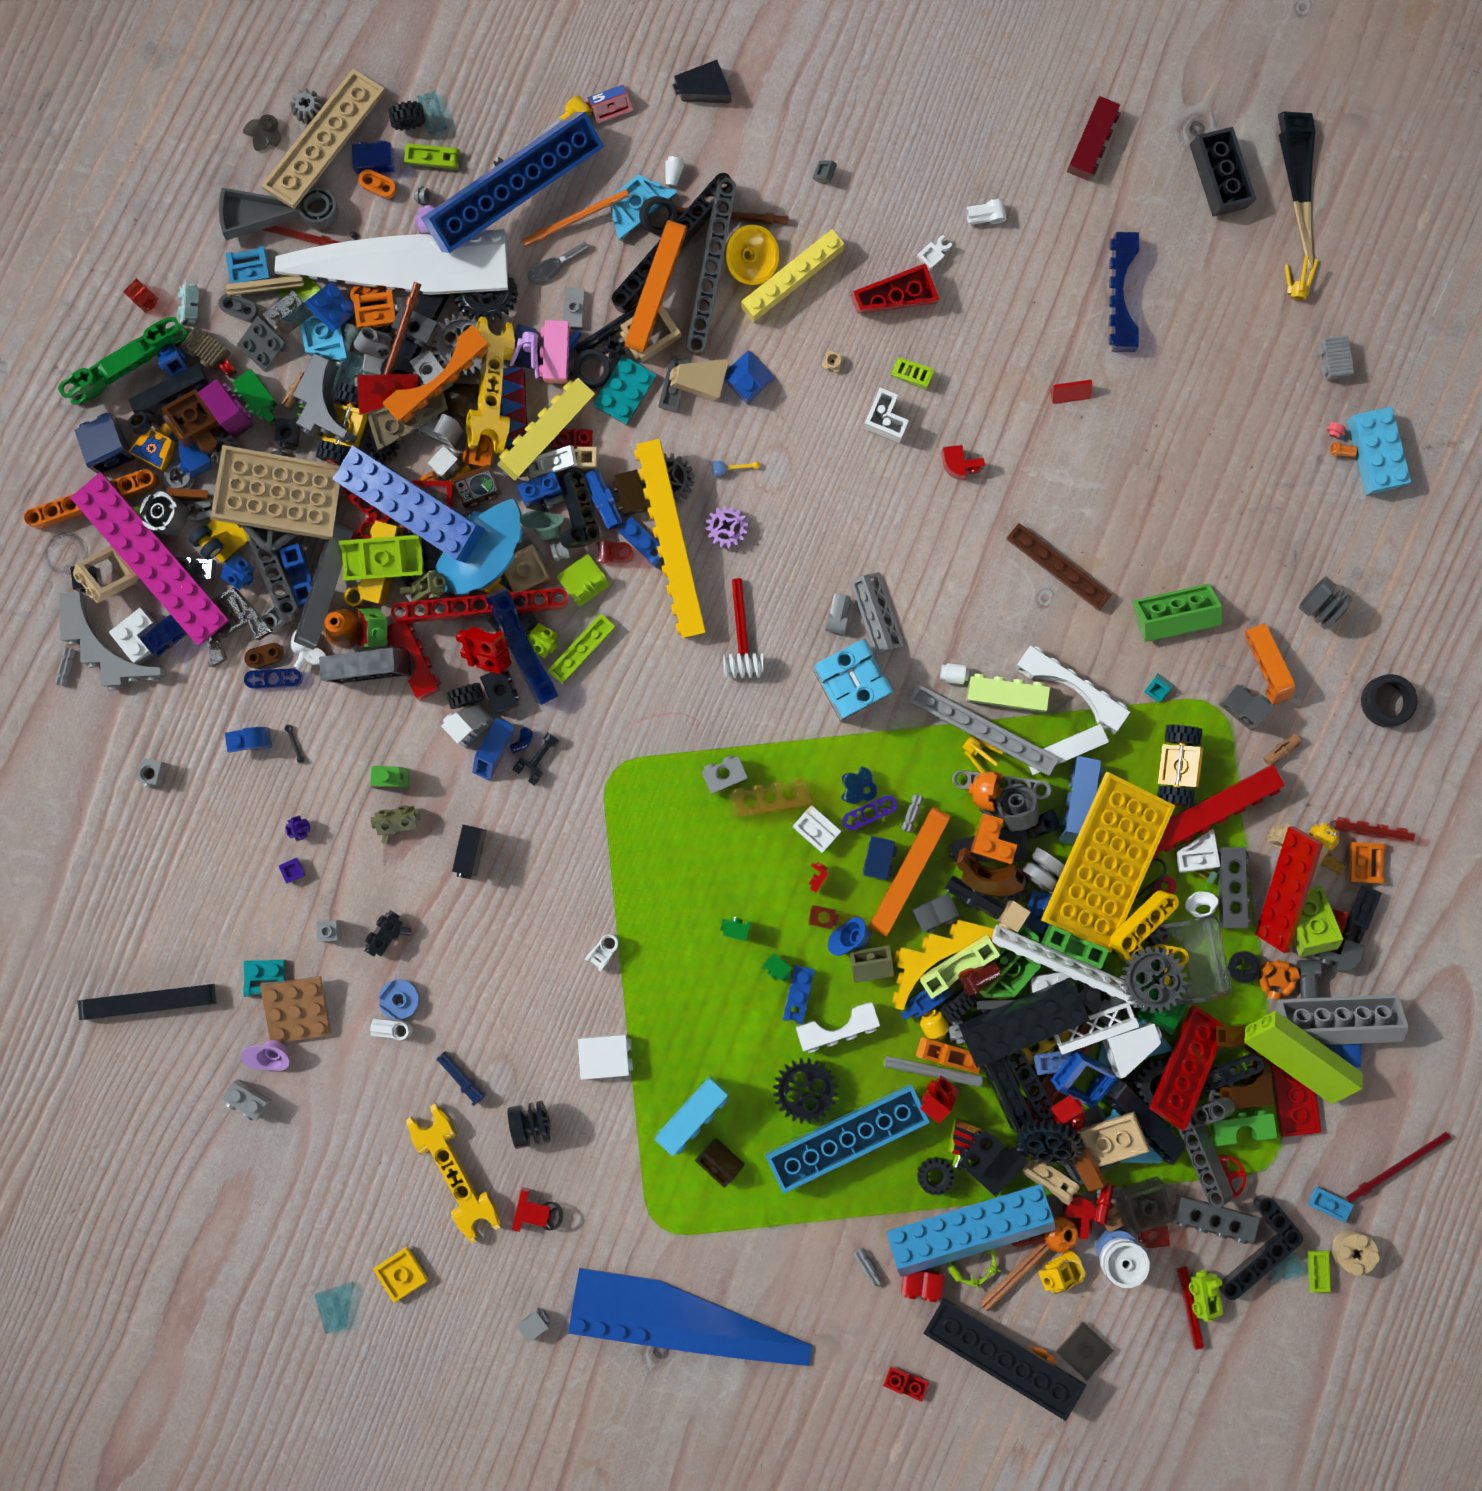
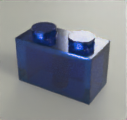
M377 141L376 143L358 142L357 144H352V164L355 173L360 174L367 169L377 173L395 172L394 149L391 142Z

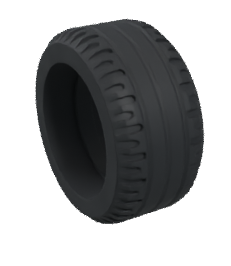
M1386 674L1371 680L1365 686L1361 696V707L1365 716L1372 723L1382 727H1393L1407 722L1413 716L1417 708L1418 697L1415 688L1406 678L1395 674ZM1384 684L1394 686L1402 695L1403 707L1395 717L1383 715L1376 706V692Z

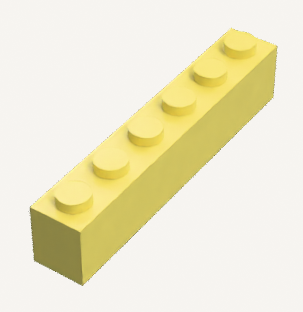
M831 229L741 301V309L754 323L842 253L844 242Z
M579 378L574 382L570 380L563 387L565 392L561 396L557 394L550 401L553 405L549 409L545 407L537 415L540 419L536 423L531 421L525 428L527 433L523 437L519 434L512 442L514 447L510 451L506 448L499 456L501 461L497 465L514 481L595 395Z

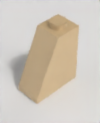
M729 360L680 364L673 368L670 373V386L712 401L720 397Z

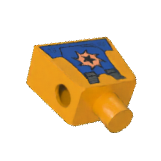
M163 422L158 432L150 429L146 434L141 435L130 448L129 453L165 472L166 468L171 464L177 443L169 438L172 430Z

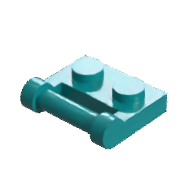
M285 959L244 961V997L261 994L260 986L252 987V981H286Z

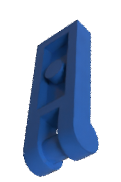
M630 517L617 531L657 568L663 557L660 558L659 554L653 557L651 553L655 549L657 550V546H660V544L639 523Z
M795 965L783 1016L784 1021L793 1020L797 1021V1024H803L814 969ZM792 1006L799 1007V1013L791 1012Z

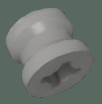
M561 542L557 544L550 543L555 563L559 562L562 558H570L568 549L563 547Z

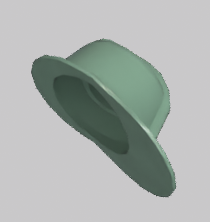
M532 510L524 513L520 518V523L527 528L533 529L539 539H560L561 524L564 522L563 516L542 510Z

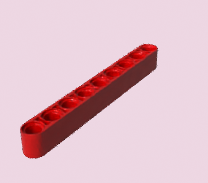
M562 588L401 602L392 606L391 615L396 623L408 624L559 610L567 606L568 594ZM556 595H563L565 600L562 603H557L554 598ZM543 597L545 602L538 605L534 602L535 598ZM522 598L526 602L523 606L519 607L514 604L515 600ZM498 600H503L506 604L503 608H497L495 603ZM478 602L486 604L483 610H477L475 605ZM458 604L466 606L463 612H457L455 607ZM440 605L446 608L442 614L435 612V609ZM420 607L426 609L425 614L422 616L415 614V611ZM399 609L406 611V614L401 618L395 616Z

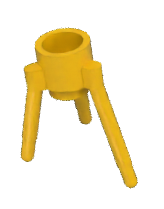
M1308 255L1304 259L1301 281H1295L1294 285L1291 283L1289 265H1285L1288 286L1287 294H1291V299L1305 300L1309 295V288L1317 268L1318 259L1314 261L1307 283L1305 278L1309 260Z
M971 736L962 748L965 750L964 754L970 758L980 773L985 771L973 756H976L978 753L993 765L998 766V763L981 749L985 746L1001 755L1004 752Z

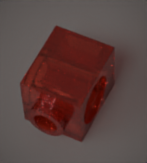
M137 278L123 291L145 313L148 310H152L159 300Z
M811 905L808 925L832 929L833 925L837 926L839 914H835L836 909ZM823 911L829 914V921L826 923H821L818 920V915Z
M1164 1222L1140 1225V1231L1137 1232L1138 1241L1142 1243L1143 1247L1149 1249L1170 1246L1168 1225ZM1152 1231L1157 1232L1155 1240H1149L1148 1238Z

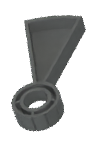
M223 187L221 188L219 198V219L226 241L299 218L302 219L306 226L321 230L333 225L339 214L334 195L322 187L311 188L295 209L276 197ZM319 201L326 204V208L321 213L309 211L310 206L315 202Z

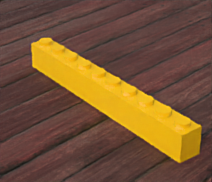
M655 439L638 443L634 453L636 461L641 463L642 468L639 469L641 481L645 480L646 488H643L645 499H649L651 504L648 512L650 519H654L656 525L652 528L655 539L659 538L660 542L657 550L659 557H663L665 563L662 566L664 577H668L669 585H666L668 595L672 596L674 604H671L673 616L677 615L679 623L675 624L678 635L681 634L682 638L706 633L661 440Z

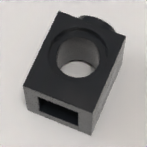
M276 419L274 441L280 445V448L292 449V446L298 447L300 425L296 424V419ZM290 430V437L283 438L284 432Z

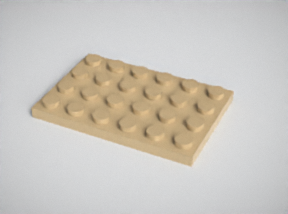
M222 445L210 520L329 540L333 536L340 484L334 481L333 478L340 466Z

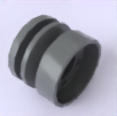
M1327 576L1312 588L1298 607L1307 616L1317 611L1318 614L1315 622L1319 623L1323 620L1321 624L1323 629H1327L1333 623H1336L1347 611L1353 599L1348 594L1341 600L1345 594L1343 589L1333 594L1337 585Z

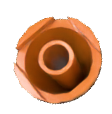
M346 608L337 609L329 613L324 623V634L331 644L342 648L356 644L358 642V614Z

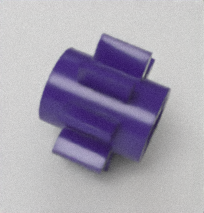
M300 815L288 820L289 824H286L285 831L289 838L295 837L297 842L308 837L307 833L310 832L311 827L307 819H301Z

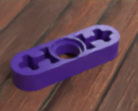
M892 796L879 798L847 813L842 820L843 826L848 830L862 827L894 812L897 802ZM885 799L888 802L892 801L891 810L884 808L880 810L883 814L879 815V810L874 804L878 803V806H881L885 803ZM867 807L875 810V816L872 819L864 816V810ZM860 811L861 818L865 822L861 823V820L855 822L854 827L851 824L847 825L848 816L855 818L859 816L856 812Z

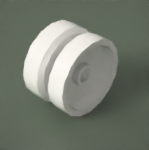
M1115 1238L1103 1246L1100 1253V1266L1103 1273L1115 1285L1122 1288H1133L1140 1285L1149 1273L1150 1261L1148 1256L1136 1242L1128 1238Z

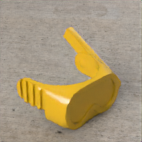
M1072 1251L1060 1255L1051 1262L1053 1267H1059L1066 1260L1071 1264V1271L1075 1281L1068 1285L1064 1291H1068L1074 1285L1082 1283L1086 1276V1271L1081 1264L1080 1258Z

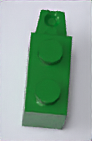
M252 369L232 382L236 387L233 391L239 399L244 398L247 403L244 406L251 415L255 413L260 419L265 417L270 425L276 422L272 411L278 404Z

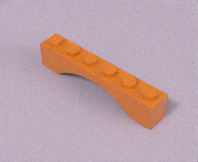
M471 325L457 337L456 348L451 360L436 378L416 388L396 390L382 402L383 405L398 422H408L414 416L413 412L418 408L420 410L429 403L428 399L433 395L435 397L444 390L443 386L448 382L451 384L457 380L458 374L463 369L466 371L472 367L473 361L478 356L481 358L487 354L488 348L491 345Z

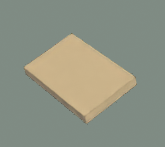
M1135 1112L1087 1126L1077 1131V1134H1081L1080 1138L1083 1139V1148H1089L1098 1167L1150 1151Z

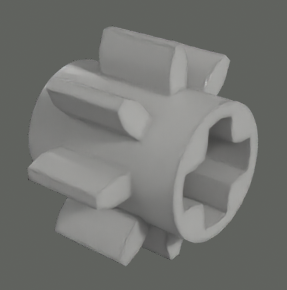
M961 1019L953 1021L952 1025L948 1028L950 1040H956L957 1044L965 1043L958 1024L962 1023Z

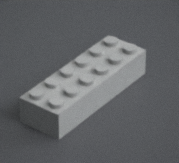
M1399 995L1280 999L1275 1011L1323 1045L1403 1042L1409 1028Z

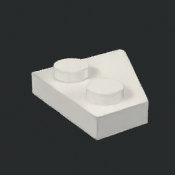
M1214 829L1209 830L1176 853L1179 873L1220 868Z

